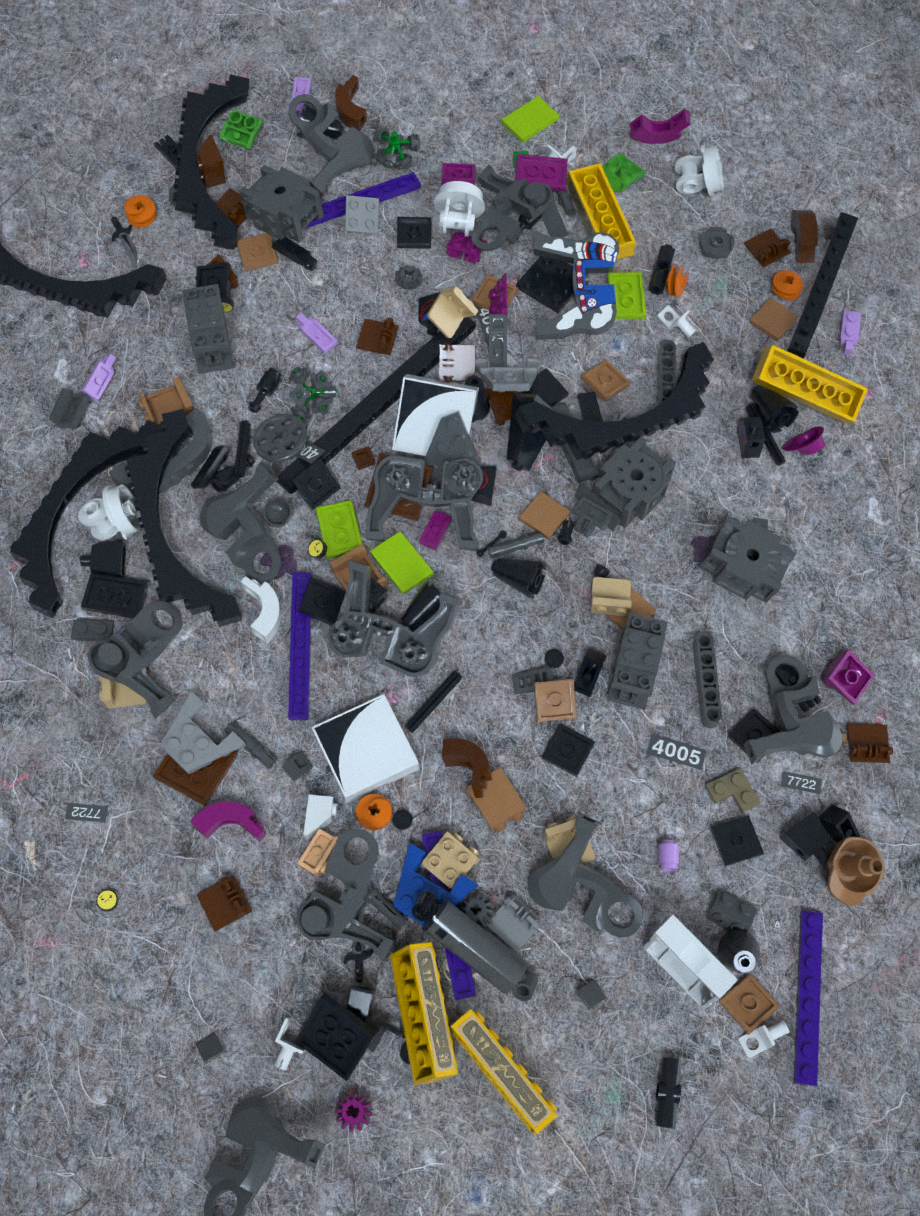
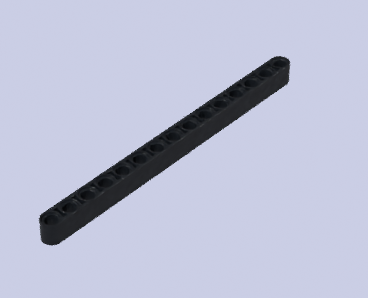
M469 317L463 318L452 338H447L439 331L314 443V445L326 450L318 458H321L326 465L400 398L403 377L406 374L420 377L425 376L439 363V344L459 345L474 331L476 323ZM298 457L279 474V480L276 482L289 494H293L297 490L290 479L311 463Z

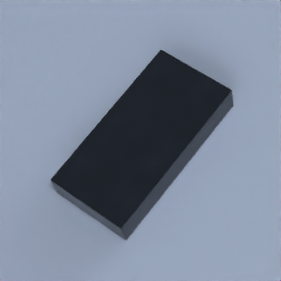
M595 392L577 394L582 419L603 422Z

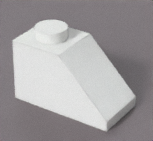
M308 796L303 834L305 840L315 836L318 829L322 830L332 822V816H336L337 804L334 803L333 797Z

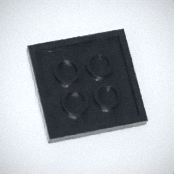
M540 256L516 283V287L559 314L573 297V266L567 262Z
M325 992L295 1042L345 1081H348L378 1032Z

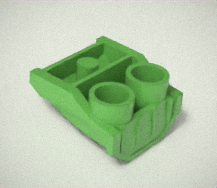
M232 109L224 123L219 138L250 150L264 120Z
M623 153L613 156L602 166L614 192L625 191L627 187L641 179L647 172L625 157Z

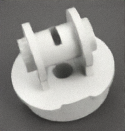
M701 145L702 155L684 156L676 161L675 171L681 175L676 181V189L680 193L693 194L707 188L708 194L711 197L714 195V192L724 190L722 165L717 146L706 148L705 145Z
M451 181L443 184L434 199V206L440 213L439 227H443V234H446L447 228L465 230V237H468L469 231L474 230L475 219L480 217L485 210L481 190L477 186L464 181Z
M111 485L105 486L102 492L103 499L95 498L86 502L78 514L79 521L84 526L91 527V534L100 541L112 538L119 531L122 533V537L128 540L132 538L133 533L141 531L138 518L141 517L140 511L136 512L133 502L136 499L125 485L116 487Z

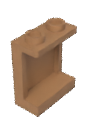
M179 377L172 379L173 386L147 396H144L142 392L138 393L140 400L137 401L141 410H145L147 413L144 414L146 421L149 420L161 426L160 422L163 421L162 414L184 409L185 415H188L194 410Z
M363 544L330 562L331 571L344 591L347 589L350 578L349 560L371 566V577L384 588L387 587L386 578L380 575L369 559Z
M501 767L491 772L492 780L487 781V789H484L483 798H475L472 784L466 787L465 792L468 798L472 799L488 824L491 833L494 831L498 833L507 827L506 824L512 820L514 822L519 821L524 817L526 806Z

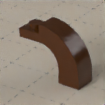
M352 75L345 82L344 86L338 84L336 88V112L339 114L338 117L344 125L360 131L367 121L366 109L351 102L359 89L358 77Z
M792 210L791 227H794L797 232L796 263H815L816 246H818V226L815 213L812 210Z
M443 739L442 757L445 767L463 766L469 768L472 771V790L475 798H483L484 789H487V781L492 780L491 769L484 751L475 743L465 739Z

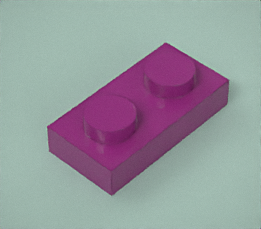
M435 510L419 540V544L436 551L452 521V517Z

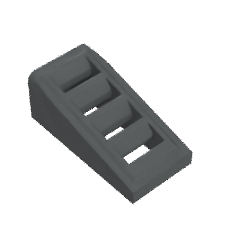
M551 667L512 675L514 694L534 692L535 677H538L539 682L543 681V676H546L547 681L553 680ZM527 678H530L531 686H528ZM519 679L523 681V688H520Z

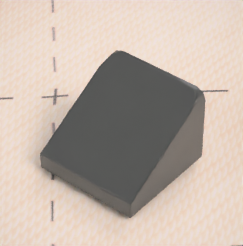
M299 752L286 759L282 768L293 781H296L312 769L313 765L302 752Z
M595 980L577 990L578 995L588 1010L606 999Z
M216 1033L196 1044L206 1064L225 1053Z

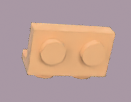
M318 829L297 865L319 878L321 873H326L324 871L330 854L334 850L336 840L339 837H333L325 831Z

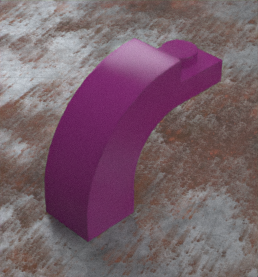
M683 109L665 121H652L642 114L630 122L631 136L647 144H663L674 141L682 136L681 131L691 125L689 111Z
M219 802L209 805L190 820L193 827L206 839L218 828L226 824L242 826L259 842L265 837L262 831L264 827L257 820L252 822L256 818L255 812L247 806L236 802Z

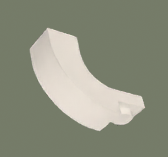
M245 576L241 581L242 589L262 604V611L259 617L250 626L252 633L268 644L276 634L281 621V610L277 595L266 581L260 585L255 579L250 580Z

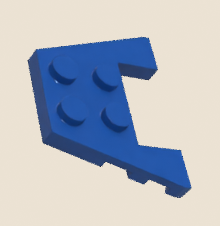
M410 843L393 907L423 925L424 922L417 920L411 912L420 893L431 892L437 897L438 903L443 898H446L453 905H456L465 899L467 894L474 891L478 884L461 874L451 892L445 891L417 873L418 868L428 853Z

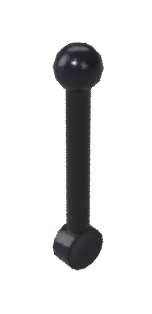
M504 530L500 531L498 537L482 550L477 551V556L482 557L484 552L488 550L487 547L493 546L501 538H506L507 532Z

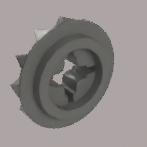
M408 265L405 267L400 266L399 270L396 271L395 281L403 289H414L422 283L423 275L420 268L417 269L414 265L412 267ZM406 274H412V279L409 277L406 278Z

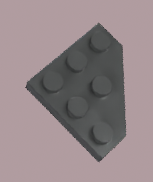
M460 411L443 416L436 429L424 459L425 465L434 468L430 482L442 478L445 461L449 460L451 462L461 458H468L478 464L480 463Z

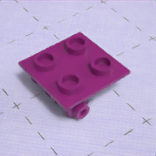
M454 232L446 246V254L449 257L458 258L459 255L461 260L464 253L463 260L466 261L467 259L468 262L472 263L480 262L482 250L474 246L472 236L465 237L463 232ZM479 238L481 242L487 243V240Z
M507 273L497 281V284L489 292V314H507Z

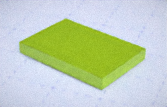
M538 95L502 118L501 124L521 143H524L558 121L560 115Z
M642 272L608 273V285L614 284L617 309L615 320L646 319Z
M352 500L315 507L322 539L327 545V559L340 557L362 544Z
M401 531L370 551V555L402 595H405L434 575V572Z

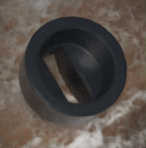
M597 564L593 573L595 577L606 578L610 570Z

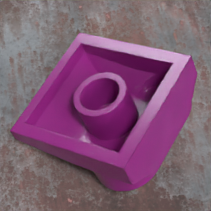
M442 163L441 186L451 181H464L475 185V164Z
M848 649L835 657L825 671L823 681L828 688H834L851 704H856L875 674Z

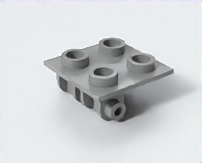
M346 195L345 231L350 233L378 234L379 198Z
M512 894L496 912V917L491 918L493 924L487 923L485 925L517 953L544 921Z

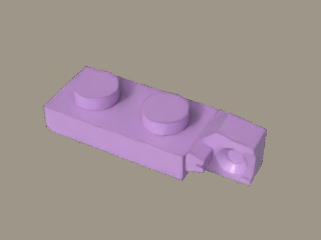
M295 77L291 101L301 94L310 95L311 78ZM305 102L298 104L296 107V113L299 118L301 117L302 109L306 110V107L303 106Z
M844 310L842 313L839 342L844 344L843 354L850 355L853 346L856 347L858 343L861 313Z
M302 313L296 316V322L300 325L299 329L324 354L338 344L337 339L315 318L307 319Z
M112 354L105 355L103 360L99 359L81 389V392L95 402L100 399L114 374L112 365L116 357Z

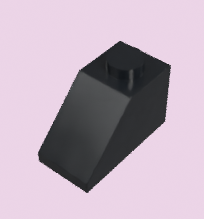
M588 649L574 684L575 692L591 697L607 655Z
M831 804L818 817L827 834L836 843L844 838H861L850 813Z

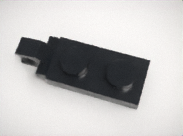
M284 237L282 240L277 239L272 243L271 248L288 257L293 262L304 266L305 269L312 271L316 268L317 260L310 255V251L290 239Z

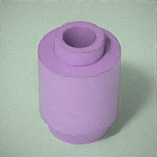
M663 840L662 844L658 845V864L661 866L662 871H677V866H679V845L675 844L673 840Z

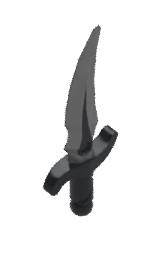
M112 217L111 222L116 229L112 235V241L114 242L116 238L120 237V244L129 255L132 267L135 268L137 252L134 243L131 242V237L128 236L132 230V225H129L128 228H122L117 217Z
M365 903L362 904L355 918L363 923ZM353 940L351 947L353 954L348 955L344 959V964L346 965L351 960L355 961V980L361 983L364 979L362 976L364 975L363 961L370 958L374 950L370 949L368 953L364 954L365 944Z

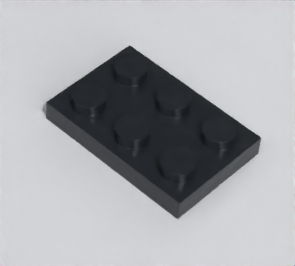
M91 572L81 609L134 619L142 609L148 583L146 581Z

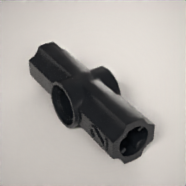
M666 244L660 247L648 289L652 294H663L675 253L672 245Z
M662 1058L660 1081H658L656 1089V1101H658L655 1126L675 1129L677 1105H679L681 1097V1085L679 1084L681 1060Z

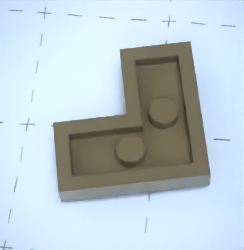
M741 768L705 785L714 804L732 796L741 813L761 804Z

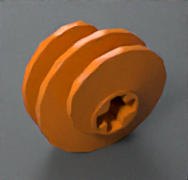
M136 195L130 197L125 202V214L132 226L145 227L154 222L157 211L151 198L144 195Z
M673 264L668 274L666 285L670 296L675 294L676 297H680L687 285L689 273L686 272L682 276L683 266L681 265L676 274L677 265Z
M783 270L775 274L771 287L777 296L793 301L800 296L803 282L801 277L795 272Z
M369 794L364 796L357 804V820L367 830H381L391 820L392 806L384 796ZM377 809L378 813L371 815V811Z

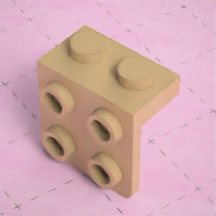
M454 286L442 289L429 310L427 317L447 338H452L463 318L475 316L478 309L462 293L460 288Z
M594 577L590 613L628 616L632 605L630 600L631 582L624 579Z
M99 676V681L102 683V690L99 691L100 700L104 702L108 709L147 703L142 696L129 687Z
M577 816L566 819V822L558 824V822L552 823L545 829L543 837L552 859L559 856L573 839L576 832L575 823ZM590 842L581 857V864L592 862L595 859Z
M447 831L426 856L422 864L447 887L452 889L460 875L465 876L473 865H477L480 862L481 858L478 857L480 852L473 846L467 847L462 843L464 839L456 832L451 834Z

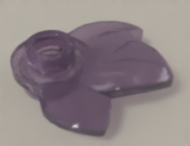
M715 535L708 538L699 536L691 541L690 544L696 548L694 562L703 561L715 539Z
M282 545L277 548L280 556L284 553L288 554V556H281V567L273 580L281 578L285 573L292 575V573L296 572L297 562L293 558L294 552L291 547ZM266 552L260 559V565L270 567L269 570L272 566V558Z

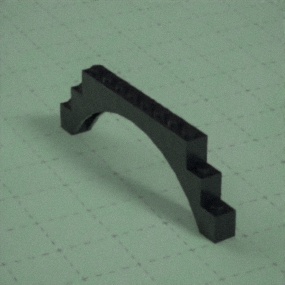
M230 74L229 80H225L224 86L209 83L208 89H204V94L188 91L187 97L183 98L182 108H185V111L181 112L180 121H183V124H180L179 130L182 138L179 137L178 148H181V151L177 152L176 161L179 162V165L176 164L175 175H178V178L174 180V189H177V191L173 192L172 202L175 203V210L192 213L191 220L195 221L194 228L211 231V239H214L213 246L234 250L238 226L210 198L200 179L196 164V145L204 129L214 118L226 110L246 103L249 91V78Z
M843 212L840 213L787 352L804 359L858 217Z
M0 242L1 285H9L17 290H24L32 295H39L50 301L60 302L65 306L70 305L81 311L91 312L99 317L108 318L117 302L133 307L141 291L158 296L166 281L164 269L150 264H146L127 274L105 280L69 281L53 278L29 269L20 263Z
M704 342L689 347L683 356L680 377L673 392L656 408L638 417L610 422L580 420L560 414L537 401L519 406L515 417L524 434L529 432L536 433L541 429L550 447L555 445L562 446L568 443L576 460L588 459L595 453L599 452L602 454L614 446L615 448L621 447L625 442L637 441L641 436H651L660 429L664 431L670 428L671 425H680L690 418L694 420L700 417L701 412L706 407L700 395L705 393V389L710 384L704 372L710 369L714 358Z
M184 409L162 414L163 421L160 422L163 432L144 436L145 443L142 445L145 454L126 459L128 466H125L126 475L131 477L132 483H129L131 493L135 494L137 499L133 501L136 512L140 511L141 515L138 518L141 529L144 528L145 534L142 535L145 546L149 545L150 552H147L149 563H153L155 568L151 571L154 581L158 580L159 587H156L158 597L167 603L183 599L186 610H190L192 615L212 610L213 621H217L219 627L242 621L236 598L212 589L192 576L176 559L166 543L159 516L160 488L165 470L174 452L190 434V429Z
M147 420L145 425L140 427L138 434L118 426L116 431L112 432L110 440L92 432L83 438L81 446L73 453L71 461L63 468L61 476L53 483L51 491L42 499L40 507L32 514L30 522L22 529L20 537L11 546L10 553L13 558L26 565L20 571L19 577L23 584L36 590L31 593L28 601L34 610L54 618L63 604L54 582L51 558L52 544L58 522L68 504L79 490L96 475L128 458L144 455L142 445L145 443L144 436L163 432L160 425Z

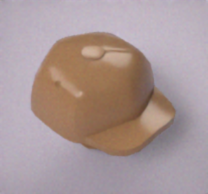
M849 837L839 841L827 861L830 872L827 884L828 890L838 901L849 906L857 905L866 895H871L885 873V865L876 846L872 842L859 837Z

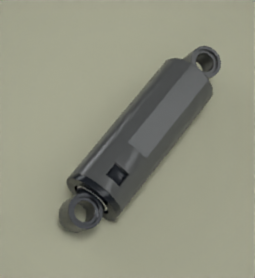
M426 891L419 894L411 912L417 920L424 922L421 928L503 994L509 993L512 990L514 997L520 1001H528L532 998L538 984V979L534 973L526 971L527 963L446 898H443L438 903L437 897L431 892Z

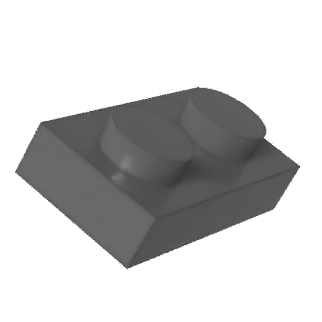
M73 620L71 639L75 641L96 642L108 639L113 633L114 624L112 621Z

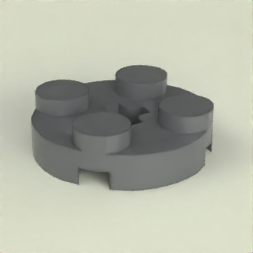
M710 227L708 231L702 233L699 245L703 256L725 259L732 252L735 241L733 235L731 234L730 236L725 228Z

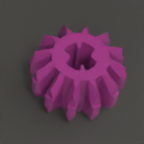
M356 1092L353 1093V1100H350L349 1095L345 1094L347 1102L344 1103L342 1100H338V1104L343 1108H336L334 1112L342 1115L335 1120L336 1122L345 1120L341 1125L343 1130L349 1123V1132L354 1131L355 1124L357 1129L361 1131V1121L366 1125L369 1124V1121L364 1116H372V1112L365 1111L371 1104L369 1102L362 1105L366 1098L364 1095L357 1101L358 1096ZM352 1106L355 1109L359 1108L358 1117L356 1118L347 1115V1112H350L349 1108Z

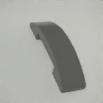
M489 314L490 367H507V314Z

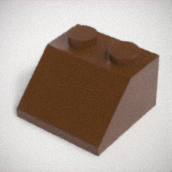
M209 135L198 151L199 160H196L200 171V179L205 183L206 188L226 183L223 159L213 135Z

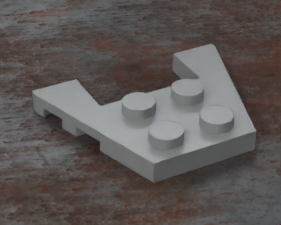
M475 358V369L492 391L498 392L529 391L542 365V358H526V367H490L489 358Z
M193 692L189 694L160 744L161 748L188 775L211 764L212 761L226 757L231 752L246 746L245 742L233 731L220 744L216 745L191 720L205 707L204 702Z

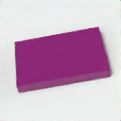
M518 154L515 181L526 178L528 184L540 182L547 184L552 190L565 191L568 159Z

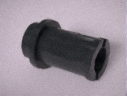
M565 520L561 533L557 536L558 542L562 545H568L572 541L571 535L575 526L572 521L569 527H567L569 520Z

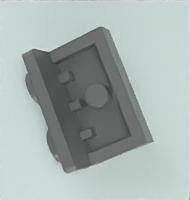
M62 388L49 419L59 428H77L90 398L86 394H71L66 388Z
M719 889L706 918L729 931L748 932L752 926L757 908Z

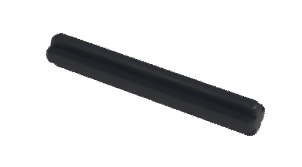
M754 403L746 406L750 417H761ZM762 419L765 435L764 443L775 463L780 466L786 460Z
M247 420L241 421L239 425L234 475L237 479L245 476L251 425Z
M453 671L405 724V728L413 733L460 682L462 676L457 671Z

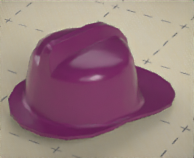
M822 426L813 427L789 439L784 443L783 449L785 451L798 450L804 455H812L825 447L822 437L824 428Z

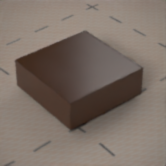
M369 447L351 453L358 470L375 465V459Z

